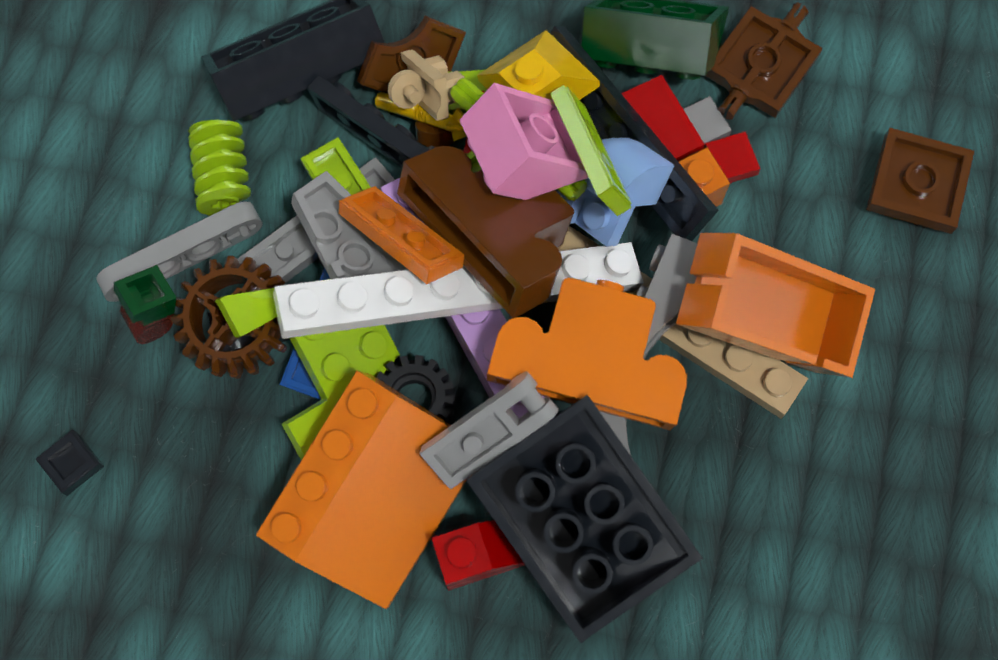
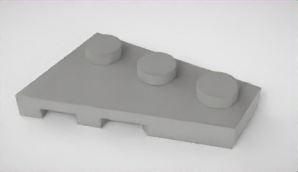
M327 171L293 193L291 204L330 279L408 270L338 214L339 200L351 196V194Z

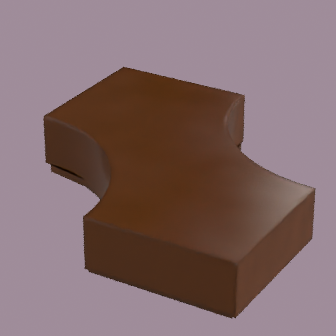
M425 15L417 29L402 40L392 43L371 41L357 81L361 85L388 94V85L391 78L402 70H408L406 64L401 59V52L412 49L424 59L439 55L445 60L448 72H451L466 32Z

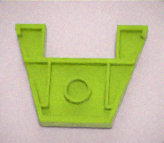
M274 288L227 295L215 300L235 338L242 337L278 317L273 297ZM385 325L290 338L321 397L319 402L282 423L301 460L356 371L377 377L379 372L384 374L387 370L386 365L391 361L394 362L400 355Z

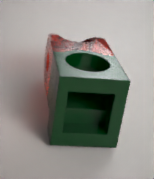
M158 265L114 282V292L122 304L119 312L137 343L146 344L155 341L171 329L173 325L171 317L174 316L177 297Z

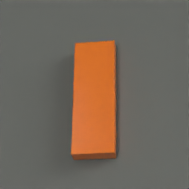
M376 186L339 200L338 214L424 283L429 284L463 268L464 254Z

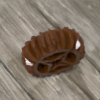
M228 255L224 268L216 259H210V273L206 274L200 268H197L193 272L194 276L198 279L194 285L186 281L181 282V288L188 295L186 299L180 297L176 299V306L182 309L183 313L172 316L171 322L183 328L175 333V341L181 344L187 343L182 354L189 359L197 357L195 366L203 371L211 366V373L214 376L222 377L228 369L230 377L239 379L243 373L244 366L250 374L256 375L259 373L258 360L261 359L266 365L272 366L275 361L269 352L275 348L279 352L284 353L287 349V346L279 341L281 331L278 317L265 323L264 327L260 326L243 335L255 339L248 346L236 351L222 352L226 345L231 346L237 338L234 337L215 301L219 297L214 295L221 289L234 284H244L242 288L237 287L231 295L275 288V286L284 285L285 281L279 275L271 277L272 269L265 263L256 268V261L251 257H246L239 264L235 256ZM206 307L212 314V324L207 331L210 336L207 340L202 326L203 313Z

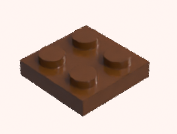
M889 127L884 136L866 210L952 234L958 227L974 150Z

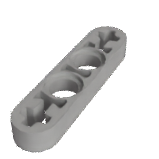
M251 202L236 203L109 265L97 275V283L107 301H119L114 292L115 281L158 265L163 276L167 279L253 236L261 229L262 221Z

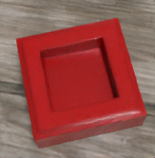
M746 132L705 143L703 149L708 147L730 183L759 174L761 168Z

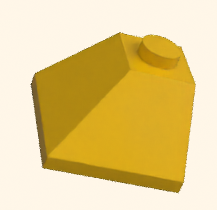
M547 30L477 75L478 81L487 90L493 83H497L553 100L550 93L562 85L568 86L579 100L600 87V81Z

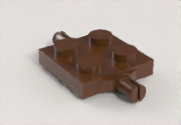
M794 3L783 20L770 17L751 6L718 50L715 64L705 76L726 88L730 93L718 108L722 116L727 112L725 119L732 120L744 102L756 106L774 118L780 113L817 61L823 49L806 39L797 29L809 14L806 6H803L798 13L801 3Z

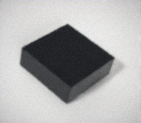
M71 430L36 458V461L60 492L66 496L104 467L81 436L74 430Z

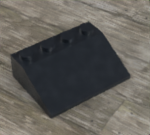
M588 394L467 478L469 485L580 643L703 559Z

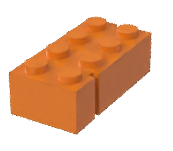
M700 233L689 273L696 276L695 283L686 284L676 325L777 360H783L786 363L815 373L853 378L875 293L874 288L738 233Z

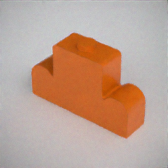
M565 278L560 288L548 333H543L540 325L527 317H516L502 325L497 335L489 364L487 381L507 386L516 376L528 371L537 382L535 388L541 396L574 404L588 394L600 412L671 430L678 422L687 386V374L684 366L677 359L669 355H657L651 357L648 361L643 358L656 308L653 300L623 292L624 287L612 281L597 280L596 284L574 278Z

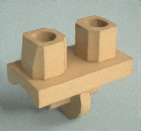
M413 49L401 52V59L406 64L408 70H402L391 78L388 85L389 98L395 105L403 109L412 108L419 104L437 121L449 118L448 105L456 103L450 95V90L464 76L458 71L448 73L446 62L439 55L424 59Z

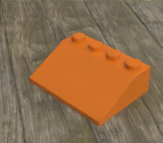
M356 371L256 536L298 564L378 606L388 609L467 481L465 479L450 490L420 455L424 444L451 425L373 375Z

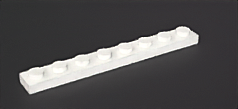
M632 243L560 251L563 261L550 296L543 303L557 301L562 282L565 278H574L596 284L597 280H608L624 287L623 292L638 290L644 282ZM464 265L463 268L429 284L424 283L411 271L403 270L275 286L273 292L282 339L503 309Z

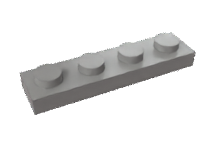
M376 157L359 169L370 187L376 186L380 189V187L395 180ZM296 215L239 257L238 261L241 264L246 257H251L256 261V268L265 263L272 269L271 277L279 275L286 283L316 261L319 256L300 219Z

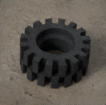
M407 355L399 357L400 363L394 365L393 361L389 362L386 365L387 371L384 374L379 372L376 378L398 392L406 385L413 383L427 387L432 394V401L427 410L446 422L449 419H453L455 413L454 405H456L453 382L450 381L449 373L445 368L440 369L438 362L430 359L429 362H426L421 355H415V360H408Z

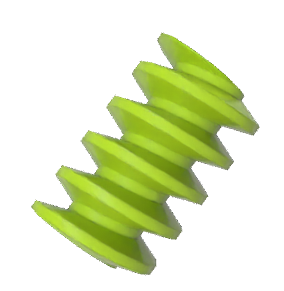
M203 120L190 126L188 139L189 147L192 149L190 152L191 163L194 165L192 167V174L196 180L194 191L198 196L195 200L196 209L202 214L211 216L251 196L250 188L242 185L249 180L248 172L242 169L247 165L246 156L241 154L245 149L244 141L239 138L243 134L242 125L228 120Z

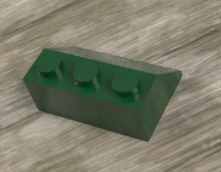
M594 0L584 7L581 46L599 67L614 68L618 64L633 65L634 70L640 73L653 74L658 73L659 69L675 71V76L681 79H699L701 75L705 76L715 64L729 7L680 0Z

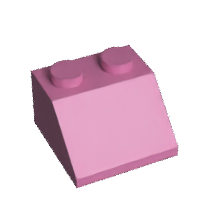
M493 83L460 119V123L468 138V146L475 153L484 173V181L494 194L527 200L588 178L553 100Z

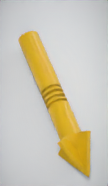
M379 92L375 98V106L377 108L450 131L454 141L467 137L460 123L464 113L459 108H456L453 114L449 113V118L437 121L419 104L412 108H400L384 92Z

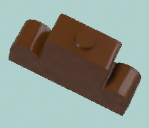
M450 146L436 147L404 161L397 194L429 228L464 254L463 265L512 318L518 317L549 298L563 261L561 252L557 247L563 244L574 215V209L555 190L527 200L494 194L484 181L482 169L472 172V164L468 155L460 149Z

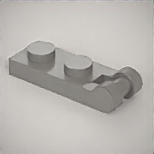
M525 371L510 381L504 389L424 444L420 455L451 490L548 423L557 414L559 409L549 397L543 398L535 388L537 382L528 371ZM519 401L528 410L520 418L511 409Z

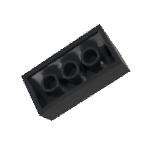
M329 0L201 57L232 120L236 121L241 118L242 121H249L262 115L265 112L264 108L278 101L281 104H286L299 99L304 94L303 90L307 89L318 75L333 84L341 79V73L354 67L361 70L371 41L385 43L371 6L366 1Z

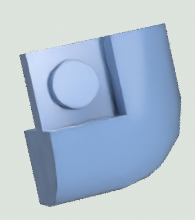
M608 138L601 140L628 194L632 208L617 216L597 196L589 177L585 179L588 185L586 191L575 201L568 200L557 190V193L574 209V215L570 224H577L606 247L618 245L635 206L656 205L675 166L643 143L631 138Z

